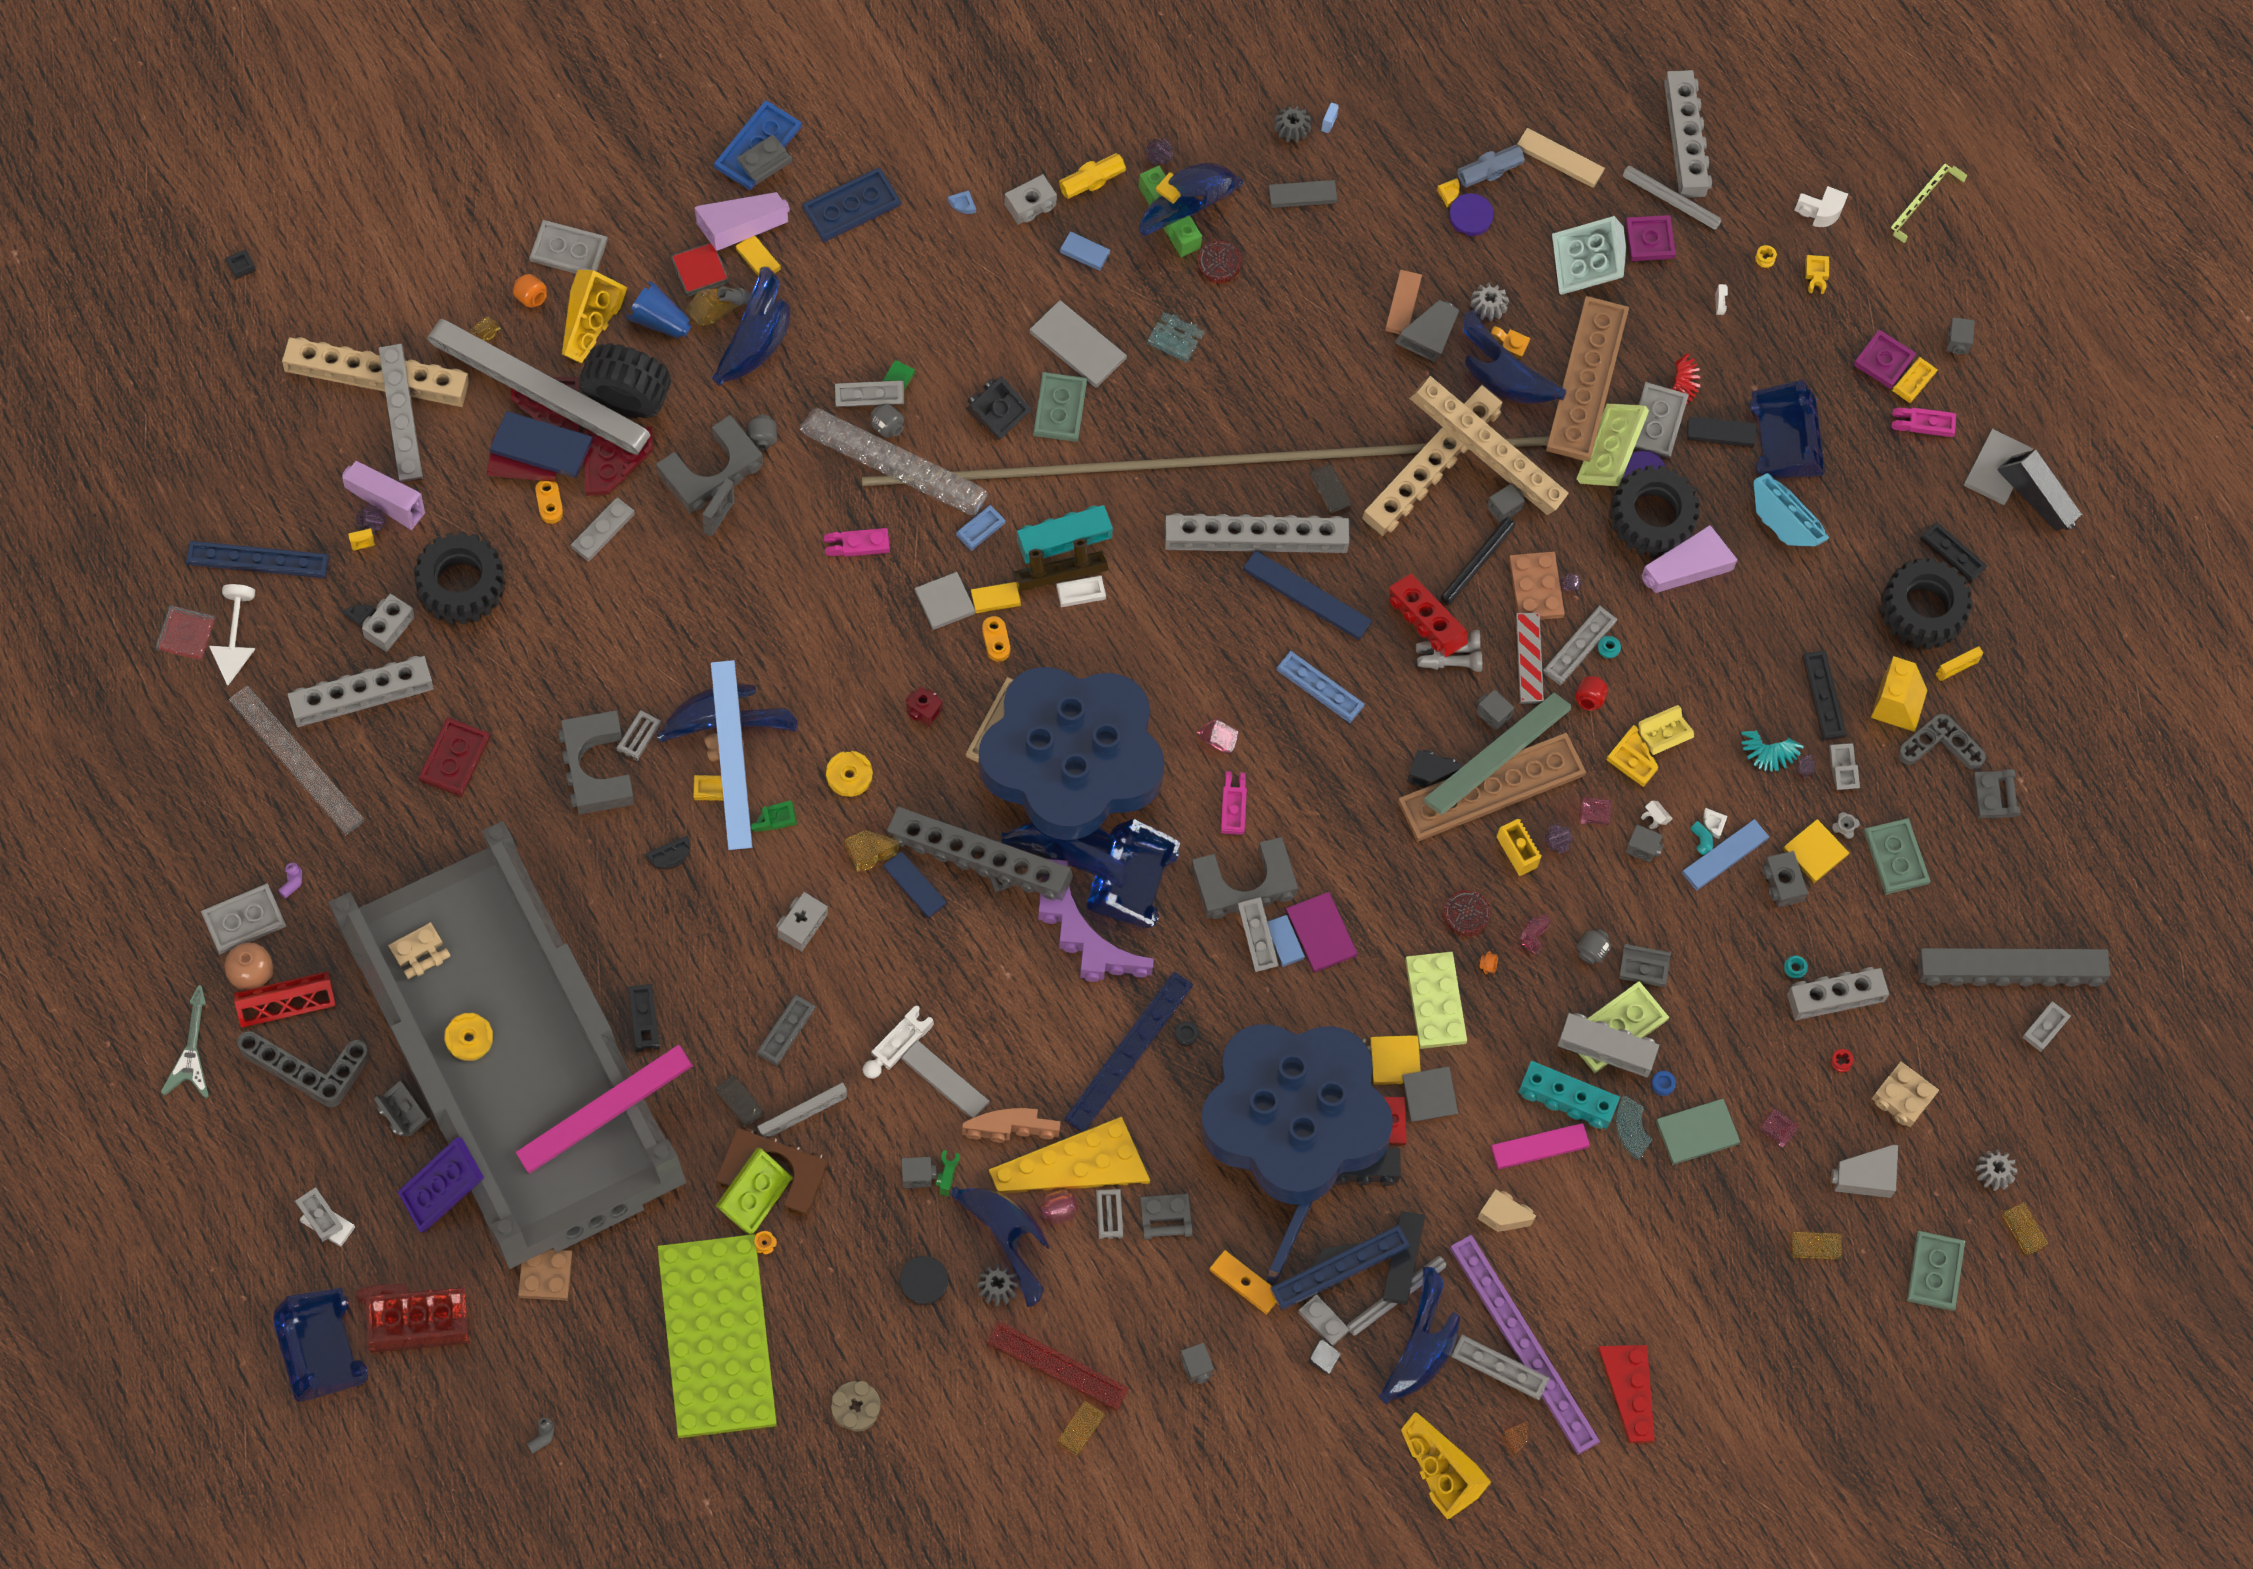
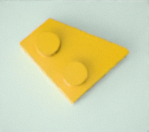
M1635 725L1631 727L1607 757L1608 762L1642 787L1648 783L1659 768L1654 758L1650 756L1646 743H1643L1638 728Z

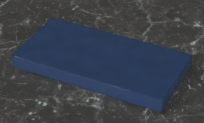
M879 167L802 204V210L824 243L901 206V200Z
M506 411L491 444L490 453L577 478L593 439L592 436Z
M1312 1202L1298 1205L1269 1270L1268 1284L1276 1285Z

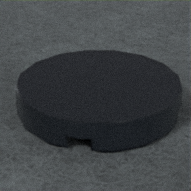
M920 1256L912 1259L904 1266L901 1272L900 1286L902 1293L917 1305L936 1303L948 1288L946 1268L940 1261L932 1257Z

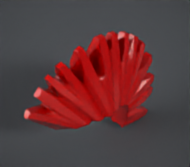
M1687 353L1675 362L1676 374L1674 386L1671 389L1689 394L1687 400L1691 402V397H1696L1692 392L1698 393L1699 390L1696 388H1700L1701 384L1690 380L1701 379V376L1692 374L1699 371V368H1694L1698 365L1697 363L1691 365L1695 361L1694 358L1686 361L1690 355Z

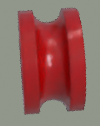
M1839 1049L1834 1052L1831 1059L1833 1068L1838 1072L1849 1071L1853 1064L1852 1053L1846 1049ZM1843 1056L1846 1057V1058H1847L1846 1062H1847L1848 1064H1846V1063H1843L1842 1065L1838 1064V1060H1839V1059H1836L1837 1057H1839V1058H1842Z

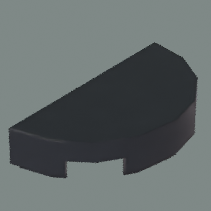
M688 835L646 853L645 858L658 869L668 870L678 867L684 863L689 855L690 843Z

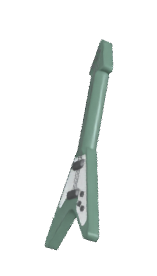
M199 985L190 1000V1004L193 1007L187 1046L161 1090L164 1096L183 1081L189 1080L205 1099L209 1098L197 1050L202 1006L206 1005L203 989Z

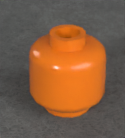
M526 274L515 281L513 295L526 307H536L545 301L547 289L545 284L537 277Z

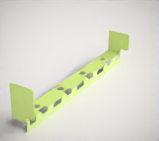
M1944 164L1891 226L1895 230L1893 236L1903 243L1906 242L1908 236L1899 230L1900 227L1947 172H1950L1962 182H1965L1967 175L1955 166L1951 168ZM1936 180L1937 182L1932 186V182ZM1921 195H1924L1922 200L1919 201L1918 199L1921 197ZM1911 210V213L1907 216L1906 213Z

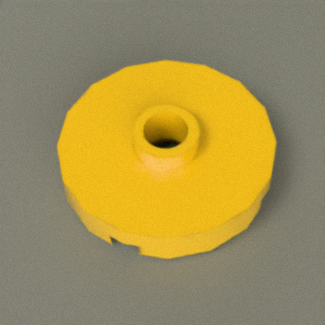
M856 751L840 752L832 757L827 765L826 779L828 785L835 793L841 796L853 797L860 795L868 789L872 782L873 771L870 761ZM847 773H852L853 777L848 778L845 775Z
M463 1013L454 1017L446 1027L444 1041L448 1051L455 1058L463 1061H474L482 1058L490 1050L493 1043V1031L489 1022L480 1017V1015ZM468 1035L474 1037L471 1041L465 1040V1037Z

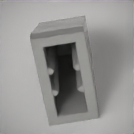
M1891 1145L1840 1161L1837 1167L1832 1169L1831 1183H1835L1834 1191L1891 1198L1896 1192L1898 1145Z

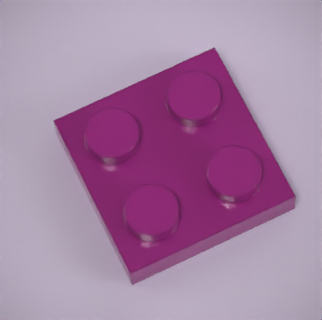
M1670 215L1626 218L1625 224L1631 261L1675 259L1676 252Z
M1878 330L1856 359L1854 366L1892 389L1915 358L1916 353L1883 331Z

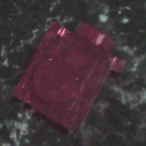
M1546 914L1540 918L1536 916L1531 919L1521 936L1524 947L1528 951L1532 950L1535 955L1542 948V944L1537 937L1549 928L1551 922Z

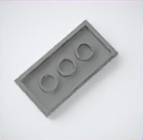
M1061 300L1030 329L1031 335L1083 378H1087V381L1095 388L1127 358L1125 353Z

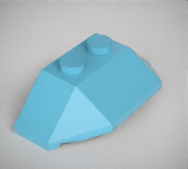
M1768 473L1754 480L1756 513L1777 534L1781 541L1787 545L1817 546L1829 539L1821 522L1788 488L1780 482L1773 480L1772 476Z

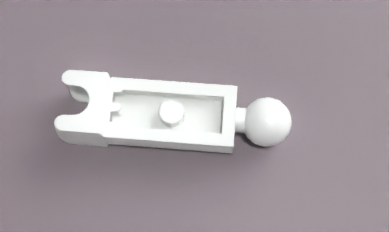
M914 1006L905 1015V1018L871 1052V1055L876 1059L869 1060L863 1065V1074L870 1079H875L880 1075L882 1065L890 1070L917 1040L932 1028L934 1024L933 1019L928 1017L922 1022L917 1021L919 1006Z

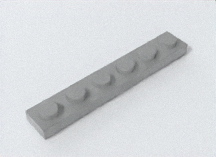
M402 344L379 347L399 481L423 479Z

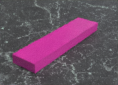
M1581 1123L1494 1144L1491 1146V1151L1497 1170L1586 1149L1589 1148L1590 1144L1584 1125Z

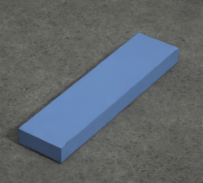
M1292 651L1277 666L1276 670L1349 723L1354 720L1365 705Z
M1754 819L1683 870L1682 874L1698 891L1767 841L1769 836Z

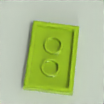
M756 1148L716 1204V1207L747 1235H753L793 1177L761 1148Z

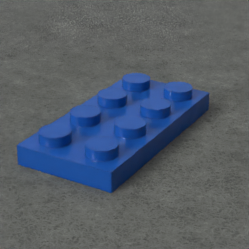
M765 100L716 160L714 168L751 191L756 184L738 164L737 157L771 135H774L785 148L801 129L802 122Z

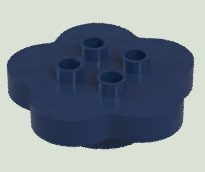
M1051 667L1027 670L1010 683L1004 698V717L992 725L981 739L978 759L980 778L986 788L997 797L1023 805L1031 822L1044 834L1061 840L1083 838L1096 831L1111 813L1131 812L1145 807L1155 799L1161 789L1164 757L1160 746L1148 733L1150 714L1148 698L1135 681L1119 674L1101 673L1079 679L1063 670Z
M1260 1024L1244 1028L1236 1033L1228 1042L1223 1054L1222 1083L1208 1095L1203 1106L1201 1136L1205 1147L1216 1159L1232 1167L1250 1170L1260 1187L1271 1197L1288 1204H1305L1324 1196L1332 1188L1341 1173L1362 1170L1379 1161L1387 1151L1390 1143L1393 1117L1385 1098L1370 1083L1372 1075L1371 1055L1365 1043L1357 1035L1346 1029L1333 1026L1318 1027L1301 1034H1294L1275 1025Z

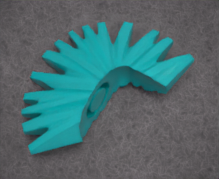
M1758 731L1741 732V735L1752 739L1742 742V745H1747L1743 747V750H1755L1747 756L1748 760L1758 755L1753 765L1756 766L1759 763L1758 769H1761L1764 765V771H1766L1768 765L1770 772H1772L1773 768L1775 771H1779L1778 760L1786 768L1785 759L1791 764L1794 763L1792 758L1797 760L1795 755L1800 756L1801 754L1796 748L1803 749L1804 747L1789 737L1783 742L1766 745L1762 743Z

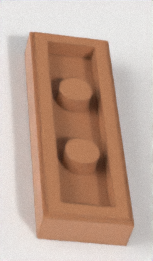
M1400 269L1385 331L1400 334L1410 325L1422 278L1421 274Z

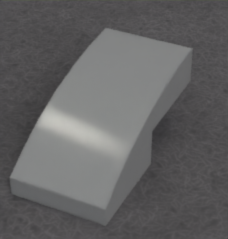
M1853 743L1830 745L1829 755L1836 790L1859 789L1858 765H1855Z

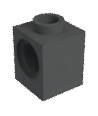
M1952 317L1948 326L1946 351L1958 355L1969 353L1973 345L1975 320Z
M1510 484L1489 497L1487 508L1501 524L1505 518H1511L1523 509L1524 496L1519 489H1515Z
M1494 689L1489 695L1485 693L1478 700L1477 703L1479 705L1476 713L1497 731L1512 717L1515 708Z
M1636 825L1625 853L1651 863L1654 856L1659 858L1664 844L1660 843L1663 835Z
M931 1157L901 1158L902 1188L932 1187V1179H936V1164L931 1165Z
M1201 1343L1181 1351L1180 1359L1189 1383L1197 1382V1384H1202L1209 1381L1210 1377L1213 1376L1214 1367L1205 1344Z

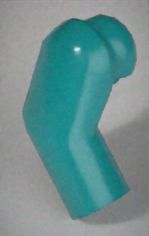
M1697 821L1690 830L1700 838V844L1696 847L1697 851L1702 855H1706L1708 851L1713 849V836Z

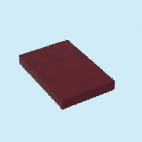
M493 453L489 454L487 476L556 482V472Z
M447 717L418 777L419 781L462 797L491 737L490 733Z

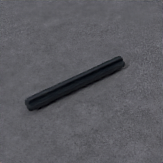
M1507 517L1503 520L1441 594L1440 599L1450 605L1515 528L1516 523L1511 518Z

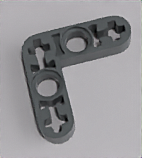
M1945 714L1935 716L1909 738L1898 752L1899 760L1902 763L1912 765L1941 741L1968 769L1977 770L1981 768L1986 758L1985 752ZM1944 722L1946 724V727H1942L1941 729H1939L1937 727L1938 724H1942ZM1951 730L1954 731L1949 737H1946L1947 733H1950ZM1924 734L1928 735L1932 743L1923 744L1919 737ZM1960 737L1964 741V746H1955L1952 743V738ZM1916 745L1917 749L1914 754L1907 757L1905 755L1906 751L1909 752ZM1967 746H1969L1970 749L1966 751L1965 754H1963L1962 752H1964ZM1977 755L1979 757L1978 760L1972 762L1970 757Z

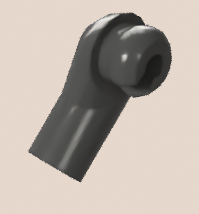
M547 1417L541 1418L538 1422V1436L526 1443L532 1454L550 1444L553 1439L554 1423Z

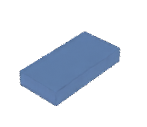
M1070 231L1060 249V253L1100 271L1110 254V249Z
M989 505L958 530L956 536L972 551L1002 527L1006 520Z
M1287 915L1268 921L1274 949L1281 966L1284 967L1303 960L1305 956Z

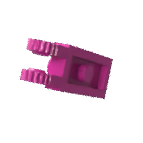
M1895 408L1893 410V417L1910 418V421H1893L1892 428L1894 430H1909V432L1954 437L1955 413L1920 408Z
M887 528L842 532V534L833 532L824 535V542L843 543V546L835 545L825 548L827 556L844 555L846 557L890 552Z
M1226 771L1221 816V833L1244 835L1247 788H1245L1246 773L1240 772L1238 788L1231 787L1232 775L1231 772Z

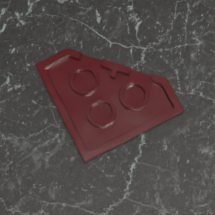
M552 377L580 393L579 377ZM511 388V402L529 418L579 433V424Z
M643 427L650 433V437L637 455L628 452L588 429L583 430V434L592 436L593 439L584 459L586 496L609 495L653 452L652 427Z

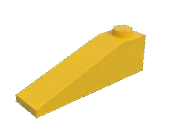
M577 270L570 290L562 355L578 363L584 361L596 344V338L602 330H606L613 314H617L620 310L627 287L594 270Z
M1414 1413L1401 1429L1412 1456L1417 1458L1422 1470L1420 1475L1422 1479H1426L1431 1490L1429 1493L1431 1500L1447 1519L1452 1518L1476 1501L1491 1483L1475 1462L1418 1413Z

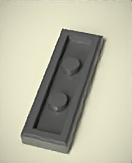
M1335 180L1273 184L1268 187L1271 208L1337 203Z
M795 994L758 1049L757 1055L778 1066L815 1011L816 1006Z

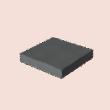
M728 478L724 480L702 514L704 534L710 537L713 536L735 502L734 483Z
M1450 1067L1402 1075L1410 1122L1458 1114Z

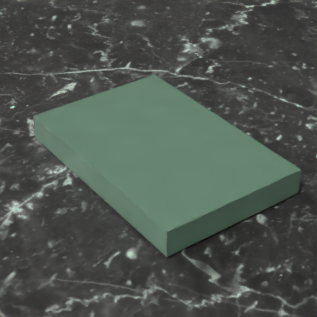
M1047 372L1042 373L1033 436L1078 442L1087 378Z
M1909 818L1864 829L1863 832L1885 895L1928 885L1931 882Z
M1724 1099L1656 1120L1672 1165L1740 1144Z
M1917 1231L1906 1301L1950 1311L1956 1309L1965 1240Z

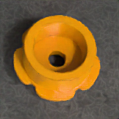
M761 1231L755 1235L754 1242L757 1253H771L777 1243L772 1233Z

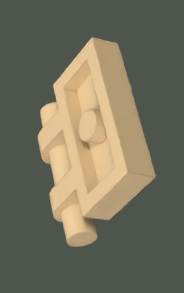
M431 922L388 945L400 968L410 964L411 967L403 971L407 979L414 976L419 977L424 974L425 970L434 965L439 966L443 964V960L451 957L447 948L440 952L436 951V948L442 946L443 942ZM427 953L430 955L429 958L421 962L416 960Z

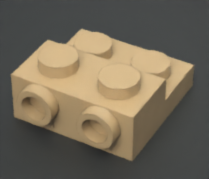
M1900 1062L1875 1093L1872 1100L1875 1101V1104L1881 1110L1888 1111L1894 1115L1898 1123L1911 1128L1938 1093L1939 1089L1903 1062Z

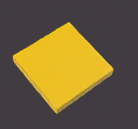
M1818 819L1782 849L1785 853L1794 851L1799 868L1813 883L1817 882L1849 854Z
M1418 1035L1370 1037L1373 1085L1403 1084L1402 1075L1421 1072Z

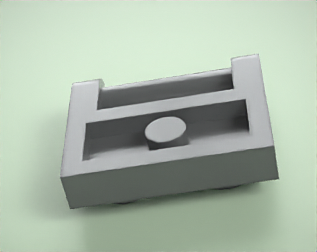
M2015 770L1974 772L1973 782L1978 818H2012L2021 815L2016 799ZM1999 781H2005L2008 808H2002Z
M1188 1194L1140 1197L1144 1240H1151L1152 1237L1192 1236ZM1183 1220V1225L1150 1226L1151 1222Z

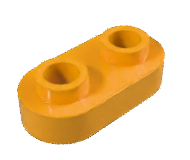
M539 481L535 490L540 517L546 523H557L563 516L558 485L556 482ZM545 487L551 488L549 491L543 490ZM550 507L555 508L552 512L547 511Z
M996 616L988 617L982 625L987 654L991 660L1002 662L1010 655V643L1006 626L1001 618ZM994 624L997 625L998 628L991 629L990 626ZM1000 645L1003 649L996 650L995 646Z

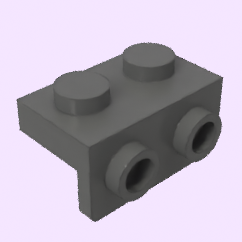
M400 1080L384 1095H377L374 1098L378 1111L387 1117L391 1123L390 1128L397 1135L411 1137L431 1119L404 1080Z

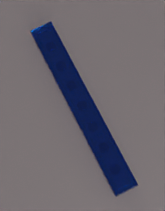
M1175 971L1172 973L1066 1115L1064 1121L1080 1132H1084L1089 1128L1191 991L1194 984Z

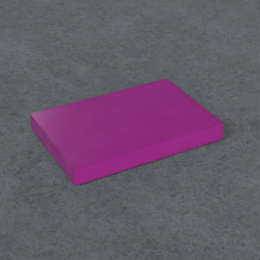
M1329 892L1286 908L1287 916L1313 973L1357 957V951Z

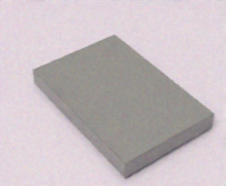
M543 220L529 260L533 263L575 274L577 270H594L597 272L608 237Z
M1645 382L1639 405L1646 406L1649 412L1634 449L1652 452L1655 455L1670 459L1689 394Z
M1992 429L1964 486L2005 505L2013 487L1997 469L2011 456L2032 451L2033 448Z
M268 883L201 911L219 955L230 951L238 944L254 941L286 927Z

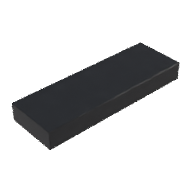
M1692 416L1688 418L1687 440L1748 447L1755 446L1756 423Z
M1937 521L1920 538L1951 567H1955L1959 571L1958 573L1964 576L1970 583L1987 568L1984 562Z

